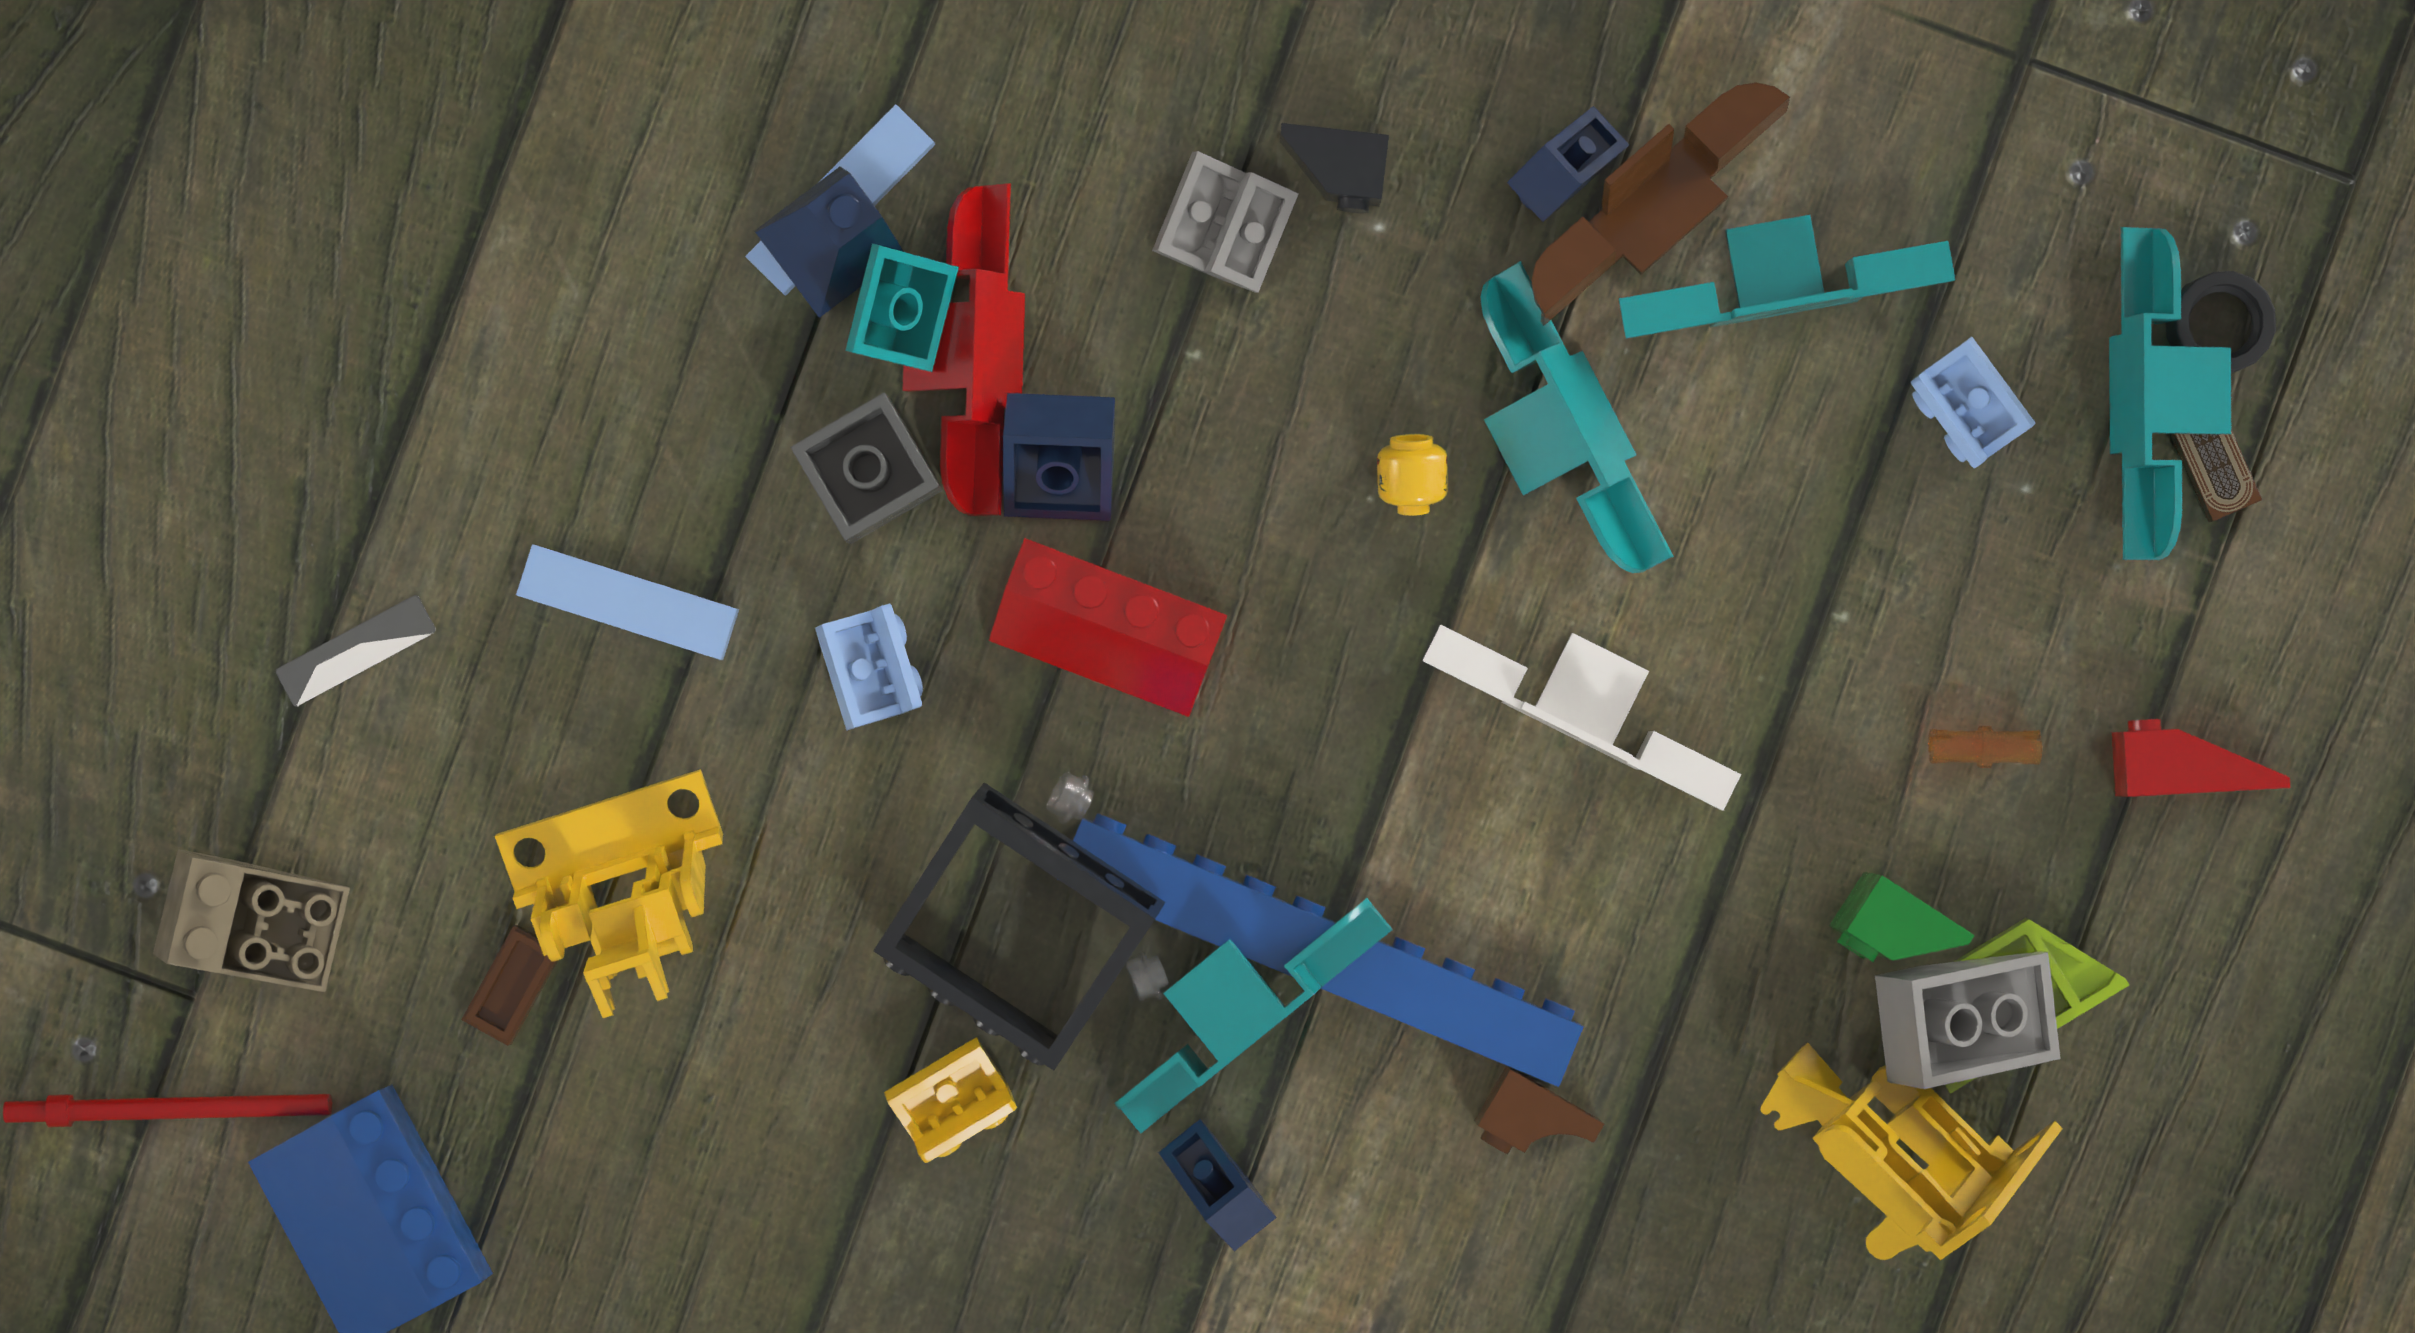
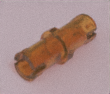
M1979 726L1977 731L1930 729L1928 753L1932 754L1929 755V761L1931 764L1947 762L1977 763L1978 768H1991L1992 763L2039 765L2042 758V741H2037V739L2041 738L2040 730L1993 731L1992 726Z

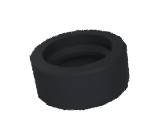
M2235 271L2212 272L2186 284L2181 289V319L2166 323V338L2170 346L2200 347L2194 341L2190 332L2189 318L2194 305L2202 297L2213 292H2226L2237 296L2246 305L2251 315L2252 329L2247 342L2238 351L2231 353V373L2255 364L2269 349L2276 331L2275 308L2267 291L2253 278Z

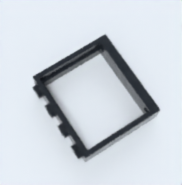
M984 782L964 808L875 947L874 952L883 957L885 964L894 972L903 976L910 975L927 986L930 994L939 1002L949 1006L955 1005L972 1016L975 1024L986 1033L995 1036L1001 1035L1016 1045L1019 1052L1028 1061L1037 1065H1046L1054 1071L1166 902ZM975 825L1130 927L1059 1035L1044 1027L905 934Z

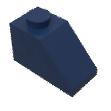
M1593 106L1548 141L1507 183L1518 194L1521 202L1544 222L1617 158L1629 144Z
M1201 1119L1158 1152L1204 1220L1234 1252L1277 1218L1252 1182Z

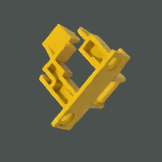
M701 769L495 835L514 889L513 901L516 909L534 904L531 922L543 955H548L551 962L564 958L565 948L591 941L596 956L588 958L583 974L602 1018L614 1015L615 1005L610 991V979L617 976L618 972L635 967L639 979L647 977L657 1001L668 998L669 988L659 957L676 951H680L681 955L693 952V945L683 917V910L688 909L691 917L704 914L706 864L702 850L723 843V832ZM686 789L696 794L699 800V809L695 815L689 818H679L671 813L668 808V798L676 790ZM524 838H533L541 842L546 854L542 863L534 867L520 864L514 855V848L518 841ZM646 868L645 879L633 882L630 898L597 907L591 887L592 884Z
M1808 1042L1777 1073L1779 1077L1760 1108L1761 1112L1765 1115H1768L1771 1111H1777L1780 1114V1117L1774 1122V1127L1777 1130H1784L1815 1120L1819 1121L1822 1127L1812 1139L1818 1144L1824 1159L1887 1216L1866 1237V1247L1869 1253L1880 1260H1888L1899 1252L1915 1245H1919L1926 1252L1931 1251L1942 1260L1989 1227L2063 1129L2054 1121L2015 1150L1999 1135L1987 1144L1932 1088L1920 1089L1887 1082L1886 1065L1877 1070L1869 1084L1848 1098L1839 1088L1843 1083L1841 1079ZM1874 1096L1894 1113V1116L1887 1124L1867 1105ZM1899 1138L1929 1165L1926 1169H1922L1896 1143Z

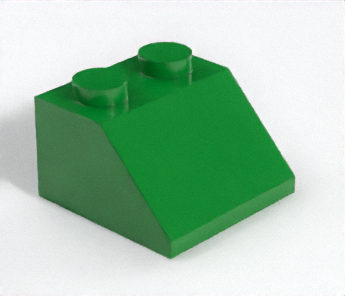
M1863 872L1829 925L1841 933L1837 940L1838 944L1858 957L1866 958L1871 962H1874L1877 956L1894 961L1969 945L1975 936L1883 875Z

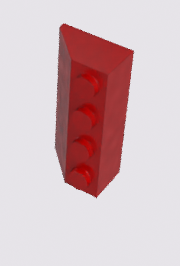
M1024 538L1005 587L989 641L1189 717L1226 622L1227 615Z

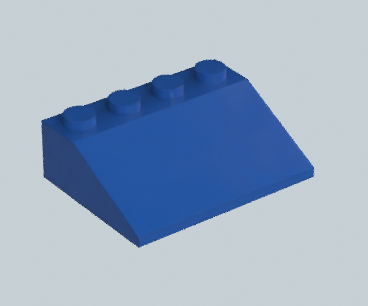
M393 1085L370 1094L248 1162L339 1333H387L478 1285L493 1274Z

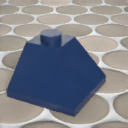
M838 167L754 231L819 318L862 286L872 244L904 252L882 215L851 173L842 167Z

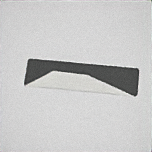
M414 595L277 668L276 674L293 706H299L435 633L436 628L419 596Z

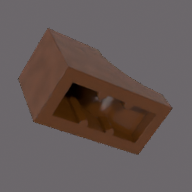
M1507 1065L1474 1120L1479 1127L1484 1129L1480 1138L1505 1154H1509L1512 1147L1525 1153L1532 1142L1557 1134L1574 1135L1594 1143L1604 1126L1600 1119Z

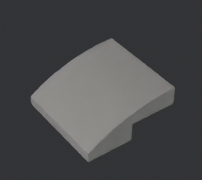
M1199 151L1192 152L1152 251L1233 285L1258 293L1298 193L1255 173L1240 171Z

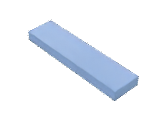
M895 104L822 179L838 167H842L851 173L875 206L928 153L935 143ZM762 241L745 256L785 296L795 287Z
M534 544L531 546L516 593L517 596L719 660L724 659L739 609Z

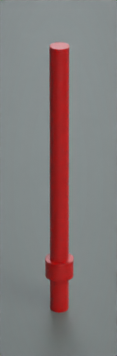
M71 1094L48 1095L46 1100L5 1101L3 1105V1120L5 1123L46 1122L48 1127H71L74 1121L331 1115L332 1113L331 1094L74 1100Z

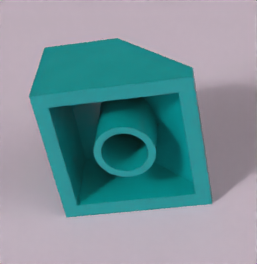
M872 244L845 351L932 372L959 267Z

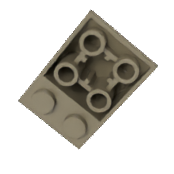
M178 849L153 955L169 965L325 992L350 888L232 859Z

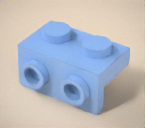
M1973 337L1967 339L1911 381L1912 386L1916 390L1912 393V396L1919 409L1928 418H1937L1948 433L1944 436V439L1950 451L1959 461L1964 462L1967 460L1974 469L2035 424V421Z
M891 604L882 605L864 613L815 627L846 730L922 707L920 698L923 692L922 681L917 669L910 665L904 646L907 641L905 626L901 618L894 614Z

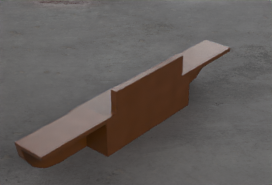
M1757 82L1737 85L1721 94L1688 123L1685 128L1684 138L1673 148L1674 128L1668 124L1608 176L1604 181L1602 210L1589 222L1584 217H1581L1547 247L1535 264L1531 284L1534 301L1541 310V323L1543 326L1620 258L1624 257L1642 275L1725 202L1728 196L1711 178L1787 112L1790 96L1775 86Z

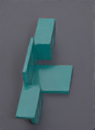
M1811 215L1725 230L1739 308H1735L1731 312L1720 313L1714 282L1619 298L1625 337L1628 339L1707 324L1711 328L1858 302L1867 296L1955 281L1949 241L1853 257L1845 263L1849 289L1824 293Z
M2121 227V334L2109 337L2110 454H2122L2123 560H2161L2167 557L2176 545L2181 529L2182 460H2152V433L2231 434V348L2151 346V324H2162L2181 319V267L2179 251L2174 237L2166 229Z
M1521 261L1490 278L1483 285L1480 296L1482 313L1510 372H1516L1537 362L1548 383L1484 419L1521 493L1525 495L1588 461L1600 485L1578 496L1576 499L1598 542L1608 557L1620 568L1630 573L1644 572L1674 557L1625 463L1626 460L1636 456V453L1584 352L1581 351L1570 356L1552 320L1543 326L1541 323V310L1534 301L1531 280Z
M1368 898L1363 900L1284 965L1304 990L1286 1005L1281 1002L1233 941L1229 939L1163 993L1218 1061L1207 1068L1187 1043L1114 1104L1123 1111L1141 1134L1196 1088L1202 1086L1312 997L1321 987L1393 929Z

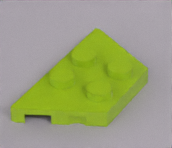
M2024 918L1954 961L2040 951L2048 952L2057 1029L2129 986L2126 978L2028 918ZM1976 1078L1944 1086L1951 1094Z

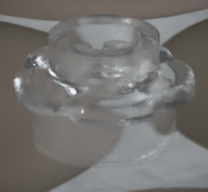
M1065 772L1056 783L1049 797L1047 810L1058 815L1060 823L1065 824L1072 817L1080 820L1088 810L1094 792L1087 788L1089 784L1088 777L1086 775L1076 777L1069 772Z
M1139 951L1138 957L1126 962L1127 973L1140 1002L1154 996L1159 1001L1162 999L1159 989L1169 985L1165 971L1157 955L1147 958L1144 951Z

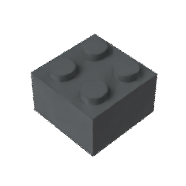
M885 392L790 447L843 539L849 544L858 541L943 491L895 406Z

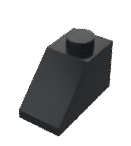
M1288 123L1281 124L1280 143L1326 201L1337 202V210L1350 213H1369V206L1380 207L1389 135Z

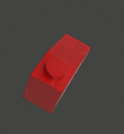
M2161 719L2129 720L2128 731L2112 732L2115 796L2135 797L2290 788V777L2180 729H2161Z

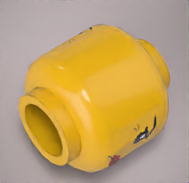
M1405 434L1391 437L1390 445L1382 448L1377 456L1379 497L1384 502L1397 506V513L1401 515L1414 516L1429 513V505L1443 500L1448 491L1446 451L1441 446L1434 444L1433 437L1429 435Z

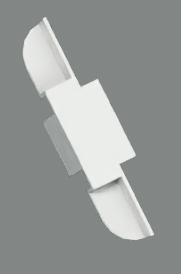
M1440 625L1423 659V662L1502 700L1501 703L1634 769L1642 770L1722 811L1741 774L1655 731H1648L1636 757L1613 746L1649 671L1574 633H1571L1536 706L1514 698L1528 669L1527 667L1443 625Z

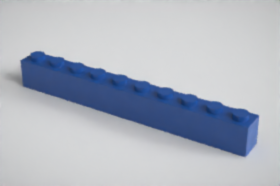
M1099 813L1096 814L1093 822L1083 818L1073 839L1075 843L1165 901L1166 903L1156 917V921L1219 947L1231 939L1246 958L1289 976L1292 975L1284 965L1336 923L1322 917L1326 909L1322 905L1297 895L1293 904L1275 898L1273 893L1276 887L1249 875L1245 876L1243 884L1223 876L1226 868L1225 865L1196 854L1193 863L1173 855L1176 845L1150 834H1146L1143 842L1123 835L1126 824ZM1395 937L1392 946L1378 941L1321 987V989L1558 1087L1583 1030L1581 1024L1572 1020L1575 1010L1546 998L1542 1008L1522 1000L1525 992L1524 989L1498 978H1495L1492 987L1472 979L1476 969L1445 957L1442 966L1422 958L1425 948L1399 937Z

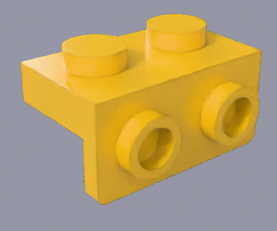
M977 1037L884 1092L888 1104L913 1139L918 1155L924 1163H928L936 1157L950 1155L960 1147L963 1141L983 1129H992L1000 1125L1017 1108L1008 1083Z

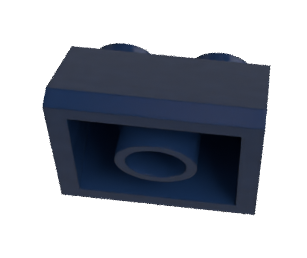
M1007 393L1003 431L1004 517L1111 521L1115 397Z

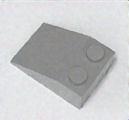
M2040 951L1923 965L1875 975L1887 1082L1928 1089L2061 1059L2048 952Z

